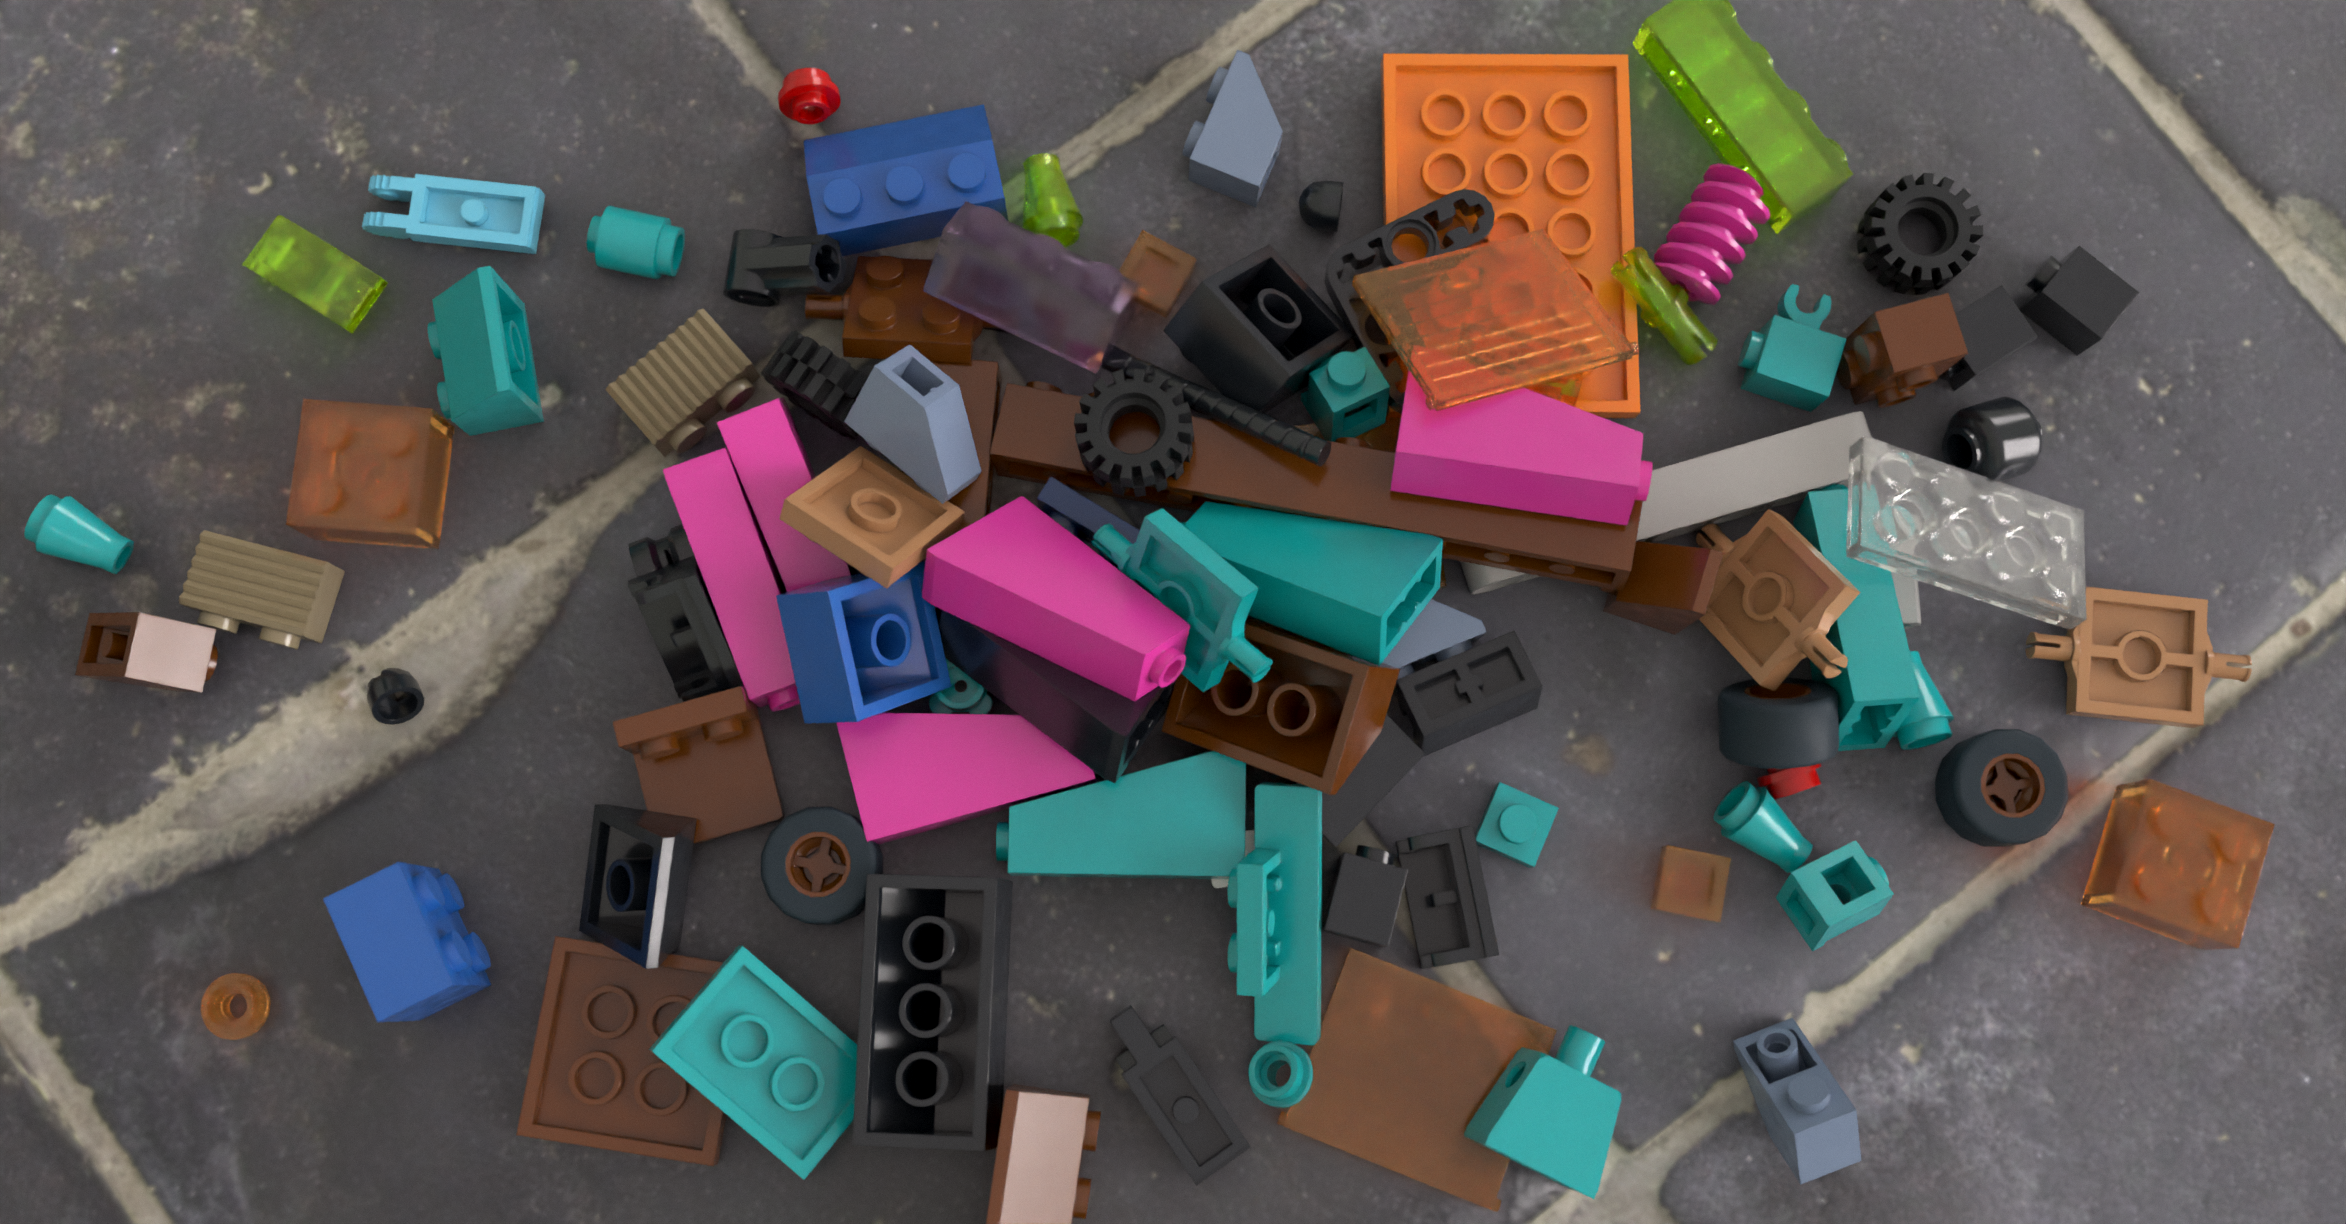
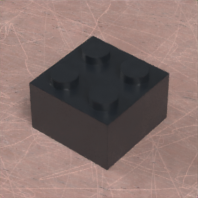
M1270 244L1203 280L1163 330L1179 347L1182 355L1194 364L1222 395L1264 414L1308 386L1309 373L1316 370L1328 357L1339 353L1354 336V333Z

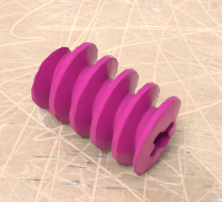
M1725 164L1709 166L1703 175L1704 183L1698 184L1691 195L1692 203L1685 205L1679 214V223L1674 224L1666 235L1667 243L1660 245L1654 255L1655 263L1648 265L1645 269L1649 279L1659 288L1686 301H1698L1707 305H1715L1721 295L1711 282L1727 285L1733 278L1732 270L1724 262L1740 264L1746 257V254L1738 243L1753 244L1758 237V233L1751 223L1765 224L1771 216L1767 206L1760 200L1764 195V191L1759 182L1746 171Z

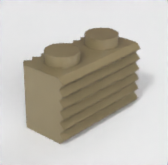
M703 308L697 310L695 315L688 318L684 325L678 326L674 333L669 334L664 341L658 343L655 349L648 351L645 357L638 359L637 363L629 367L625 374L619 375L615 382L608 384L605 390L665 457L674 449L677 453H683L695 446L707 432L704 424L720 410L724 409L729 413L745 404L755 392V387L752 384L761 376L752 362Z
M206 530L199 535L200 543L195 547L196 555L191 559L192 567L187 571L188 579L183 584L184 592L179 596V604L200 612L197 620L198 624L237 634L240 623L262 628L258 639L298 650L301 639L322 644L345 573L344 570L326 561Z

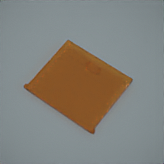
M1544 229L1354 275L1352 286L1427 396L1425 401L1429 410L1435 409L1439 411L1632 359L1633 355L1639 353L1638 344L1636 342L1630 343Z
M1350 948L1321 1022V1038L1312 1046L1309 1054L1313 1066L1311 1087L1300 1102L1289 1107L1287 1113L1280 1112L1277 1124L1498 1212L1502 1200L1496 1197L1510 1159L1463 1136V1134L1516 1052L1524 1047L1548 1055L1557 1030Z

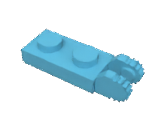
M415 174V178L372 175L370 177L369 193L384 200L410 202L409 215L366 212L362 223V228L366 232L398 239L411 238L417 242L536 254L545 201V194L540 188Z

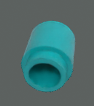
M608 206L604 210L602 217L595 215L590 222L586 242L587 251L595 253L596 265L600 268L656 280L662 274L674 277L680 268L684 253L685 231L683 227L671 225L670 219L666 217Z

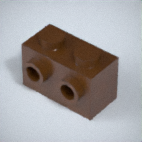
M1949 293L1874 312L1846 338L1847 340L1836 373L1843 388L1850 389L1855 405L1877 400L1879 408H1885L1916 397L1915 389L1926 387L1937 381L1938 376L1968 354Z

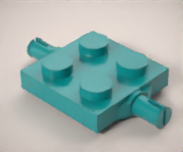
M1161 508L1145 516L1134 544L1109 523L1103 525L1093 536L1095 540L1091 542L1092 546L1098 548L1118 565V570L1190 624L1184 652L1186 664L1181 674L1197 688L1205 692L1220 683L1229 661L1246 674L1253 683L1260 681L1268 673L1273 661L1248 642L1244 634L1245 621L1259 588L1167 511Z

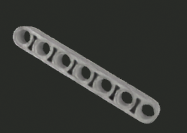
M1858 411L1652 470L1648 497L1642 504L1636 541L1660 542L1701 530L1708 524L1718 525L1803 500L1808 492L1815 491L1816 489H1822L1833 484L1847 487L1881 474L1884 470L1864 413ZM1460 561L1471 595L1489 592L1540 577L1538 575Z

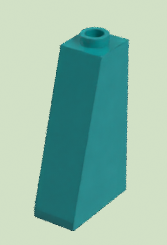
M1833 484L1807 493L1793 521V525L1860 591V594L1833 623L1826 634V638L1848 658L1846 668L1834 664L1842 672L1836 677L1826 678L1822 671L1810 660L1812 680L1828 684L1838 692V751L1885 748L1920 699V693L1871 487L1848 489L1844 485Z
M1207 501L1187 522L1181 523L1259 588L1249 611V616L1378 666L1381 665L1440 588L1443 539L1430 534Z
M1211 751L1120 776L1116 783L1105 780L1010 806L1009 822L997 823L996 860L1008 861V874L1011 876L1229 880L1231 870L1237 868V863L1245 857L1246 763Z

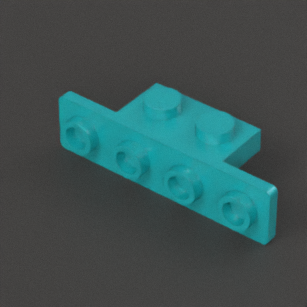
M1262 782L1255 788V849L1237 863V868L1231 870L1228 881V903L1231 908H1237V933H1233L1229 941L1228 968L1231 973H1237V995L1254 996V1035L1257 1040L1269 1042L1283 1040L1294 1044L1315 1045L1321 1038L1322 792L1302 784Z

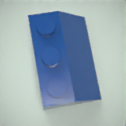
M984 104L804 140L806 178L818 235L826 234L839 241L842 257L1009 223Z

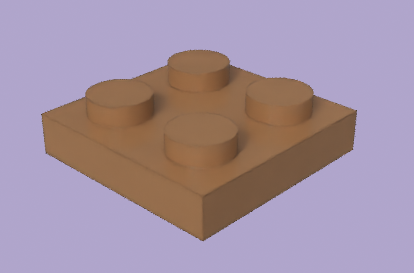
M860 446L785 498L779 519L805 535L812 542L819 544L853 566L863 575L888 588L925 559L928 548L957 533L965 511L949 501L942 504L930 493L918 487L911 477Z

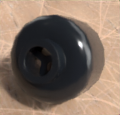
M2010 397L1988 400L1962 408L1950 418L1942 440L1944 459L1953 472L1969 483L1977 486L1995 484L2023 475L2036 465L2042 450V429L2031 410L2019 400Z

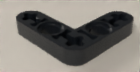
M1463 189L1455 191L1341 246L1333 252L1328 261L1324 280L1327 293L1343 323L1354 333L1352 339L1357 349L1366 347L1389 383L1388 405L1400 414H1402L1405 392L1400 393L1397 389L1403 379L1402 370L1396 359L1388 367H1384L1382 361L1396 358L1407 347L1430 350L1397 289L1477 250L1485 243L1494 225L1495 214L1489 200L1475 190ZM1460 209L1464 216L1475 214L1478 217L1473 233L1469 234L1463 226L1457 227L1445 233L1442 241L1445 249H1440L1436 232L1448 227L1452 223L1456 214L1455 210ZM1432 220L1434 222V228L1428 221ZM1402 234H1414L1425 243L1427 249L1426 256L1416 263H1404L1393 254L1391 247L1393 240ZM1373 248H1379L1382 265L1366 273L1362 288H1357L1352 281H1347L1343 284L1340 282L1339 279L1342 277L1344 264L1350 262L1355 270H1360L1373 264L1376 256ZM1383 266L1389 272L1390 276H1384ZM1379 314L1394 318L1399 324L1401 331L1399 339L1389 345L1374 343L1365 331L1367 320ZM1408 353L1406 355L1403 362L1408 372L1410 366L1411 353Z

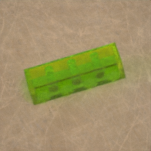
M1673 0L1644 20L1632 44L1722 163L1746 171L1759 182L1764 191V195L1760 200L1767 206L1771 215L1767 222L1776 234H1779L1835 196L1850 179L1853 172L1848 167V160L1841 146L1833 139L1826 138L1811 119L1810 109L1804 98L1797 91L1787 88L1774 71L1773 61L1768 51L1760 43L1752 42L1738 24L1736 12L1728 0Z

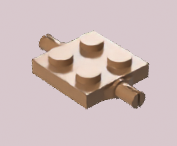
M1770 509L1764 513L1748 534L1734 542L1720 530L1717 524L1712 523L1704 526L1701 530L1707 536L1698 533L1696 543L1702 548L1713 549L1723 553L1706 613L1699 619L1760 686L1775 691L1798 663L1806 657L1822 671L1826 678H1833L1839 675L1842 671L1834 664L1846 668L1848 658L1826 638V634L1833 623L1860 594V591L1782 515Z
M2080 586L2071 590L2070 627L2066 635L2058 636L2030 632L2026 640V645H2032V647L2025 649L2027 658L2064 661V667L2068 676L2066 715L2195 728L2204 725L2205 692L2212 677L2246 682L2252 672L2251 668H2242L2252 665L2249 655L2213 652V647L2207 633L2208 600Z

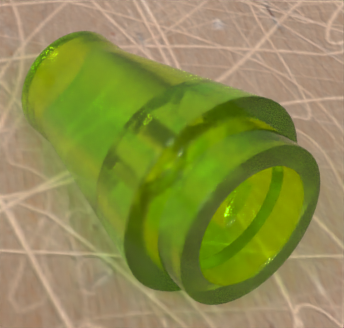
M1051 153L1033 155L1023 163L1025 185L1022 231L1030 238L1032 246L1036 249L1055 251L1067 248L1078 241L1080 237L1079 228L1083 224V217L1063 175L1058 156Z

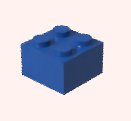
M397 862L323 898L377 1022L421 1021L491 986L485 969L491 967L489 954L482 940L475 932L468 934L458 910L464 908V900L456 882L448 873L442 875L437 868Z

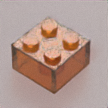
M303 399L286 525L313 540L439 549L454 426L432 408Z
M2152 779L2117 785L2081 905L2202 950L2239 949L2275 824Z

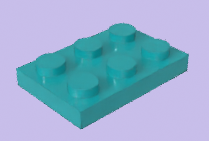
M738 945L649 1048L652 1053L803 1180L854 1120L858 1045L741 945Z

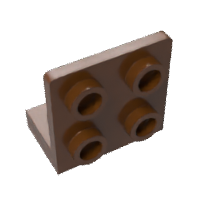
M742 686L613 721L618 747L632 753L634 756L647 811L697 818L693 845L780 821L784 818V810L756 704L749 700L747 692Z

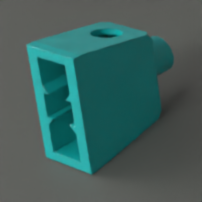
M1569 1025L1554 1058L1542 1052L1522 1047L1516 1052L1468 1124L1463 1136L1573 1191L1595 1199L1622 1100L1621 1092L1591 1077L1606 1042L1583 1029Z

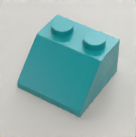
M491 266L477 268L432 299L436 321L428 323L430 346L436 359H442L445 381L438 382L437 384L440 408L446 419H451L453 423L469 436L544 422L525 304Z

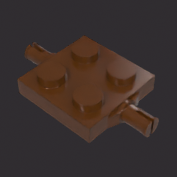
M858 256L853 283L844 295L806 294L805 316L807 320H843L842 344L844 357L886 359L910 344L931 362L971 364L974 342L982 333L983 327L1021 329L1022 304L984 302V296L981 292L982 262L958 261L954 259H910L893 256Z

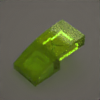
M279 214L242 264L260 278L298 299L314 312L352 334L388 284L386 280L359 262Z

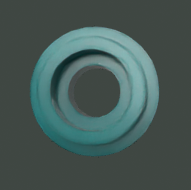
M1278 1040L1264 1045L1254 1054L1249 1065V1082L1253 1093L1263 1103L1276 1108H1286L1300 1102L1308 1093L1313 1081V1066L1308 1054L1300 1046L1289 1041ZM1289 1064L1291 1068L1290 1078L1285 1085L1278 1086L1276 1073L1282 1065Z

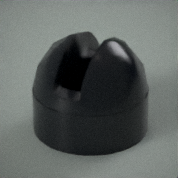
M1318 181L1310 184L1302 191L1299 199V210L1301 217L1309 226L1324 231H1338L1344 182Z
M399 668L384 669L381 671L380 676L369 681L367 687V702L373 717L380 723L388 725L404 723L414 718L424 706V696L420 686L408 671ZM404 692L399 698L394 693Z

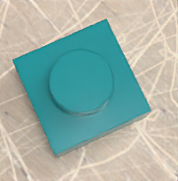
M1499 782L1495 785L1476 830V843L1485 849L1528 868H1533L1536 865L1559 808Z

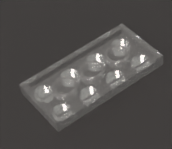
M1867 436L1861 437L1849 447L1846 557L2069 630L2087 620L2084 510L1996 480H1991L1985 476Z

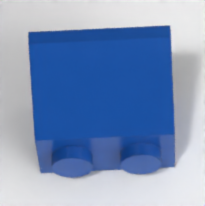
M925 561L918 563L888 588L859 573L821 581L776 595L804 723L858 722L952 687L935 607L922 598Z

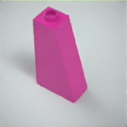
M1412 348L1390 491L1628 525L1634 501L1647 500L1652 477V462L1641 460L1643 433L1430 351Z
M785 397L772 400L717 422L787 592L821 581L854 575L855 573L851 565L819 544L812 542L805 535L779 519L785 498L816 477Z
M722 448L662 469L749 700L759 707L769 704L772 712L788 709L800 704L776 595L786 593L787 590L730 453L726 448Z
M1023 496L1018 497L927 549L922 598L928 603L1130 700L1137 701L1158 686L1161 688L1167 687L1177 679L1186 664L1184 652L1190 624Z
M880 713L858 722L837 723L866 841H874L878 845L1096 783L1095 774L1091 768L1021 715Z

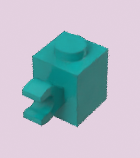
M1792 284L1779 299L1777 306L1778 316L1773 315L1759 332L1751 330L1743 344L1738 366L1746 368L1740 389L1812 412L1830 395L1847 339L1819 330L1822 321L1831 310V296L1823 294L1816 301L1813 313H1804L1796 305V296L1799 293L1800 286Z

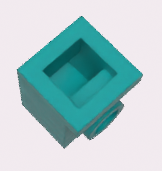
M1363 347L1355 352L1344 351L1332 355L1322 362L1316 370L1310 372L1308 391L1301 394V401L1324 439L1335 442L1336 439L1341 437L1354 438L1385 423L1390 385L1366 347ZM1360 406L1363 410L1344 418L1345 413Z
M1855 840L1791 872L1776 899L1809 948L1814 951L1822 947L1826 941L1879 915L1894 893L1889 887L1888 877L1883 867L1877 860L1868 857Z

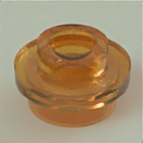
M231 973L219 977L209 985L201 1001V1016L206 1027L214 1035L229 1040L243 1039L256 1033L264 1025L270 1012V996L266 987L256 977L244 973ZM237 994H241L246 999L247 1009L244 1015L237 1019L231 1014L229 1006L232 998Z

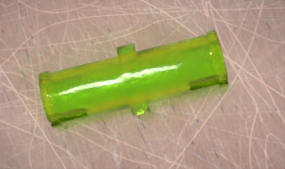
M1642 246L1625 253L1622 258L1627 262L1628 266L1624 267L1621 262L1616 261L1610 273L1615 279H1618L1641 307V319L1649 328L1659 329L1686 365H1693L1703 360L1707 355L1699 346L1704 345L1708 351H1713L1718 343V339L1713 333L1709 332L1688 306L1689 295L1679 284L1671 285L1649 258L1648 252Z

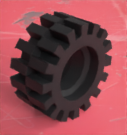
M1922 173L1916 181H1914L1913 174L1904 176L1896 184L1892 183L1865 211L1864 214L1866 216L1859 223L1857 233L1864 234L1857 242L1858 254L1869 252L1870 256L1862 264L1867 272L1875 267H1878L1883 272L1876 279L1882 286L1885 287L1891 280L1897 281L1894 292L1906 294L1912 287H1915V295L1927 294L1933 287L1935 290H1938L1948 284L1977 255L1980 245L1974 243L1983 236V225H1973V222L1981 213L1978 205L1969 209L1964 207L1963 203L1971 196L1965 188L1956 196L1949 192L1955 182L1954 180L1944 177L1935 185L1933 184L1934 173ZM1909 214H1919L1928 218L1937 227L1941 236L1937 252L1929 255H1919L1909 250L1902 243L1898 235L1900 219Z
M790 331L762 370L761 375L764 376V379L769 384L774 386L773 388L776 391L787 396L791 403L804 409L808 415L814 419L817 418L823 425L830 429H835L839 434L845 437L848 436L852 440L858 438L859 434L844 421L868 377L861 371L853 369L850 366L851 364L845 359L838 358L829 348L824 345L821 347L814 339L808 336L804 337L800 332Z
M1134 368V379H1125L1123 369L1112 372L1114 383L1107 386L1102 378L1093 383L1094 396L1091 397L1084 393L1079 401L1081 414L1075 413V438L1082 463L1087 472L1092 471L1094 481L1100 486L1104 487L1107 482L1110 483L1113 493L1124 496L1125 488L1129 487L1134 489L1135 497L1146 496L1145 487L1153 484L1158 493L1168 488L1167 477L1171 475L1177 481L1184 473V461L1190 463L1193 454L1192 442H1194V432L1188 402L1184 403L1183 392L1175 384L1171 389L1168 388L1167 377L1157 372L1153 381L1147 379L1146 369ZM1132 412H1140L1151 416L1160 427L1159 437L1155 444L1148 450L1136 454L1120 451L1112 444L1109 437L1110 430L1115 421L1121 416Z

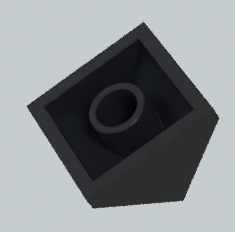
M608 804L595 805L579 931L645 969L658 968L681 943L697 818Z

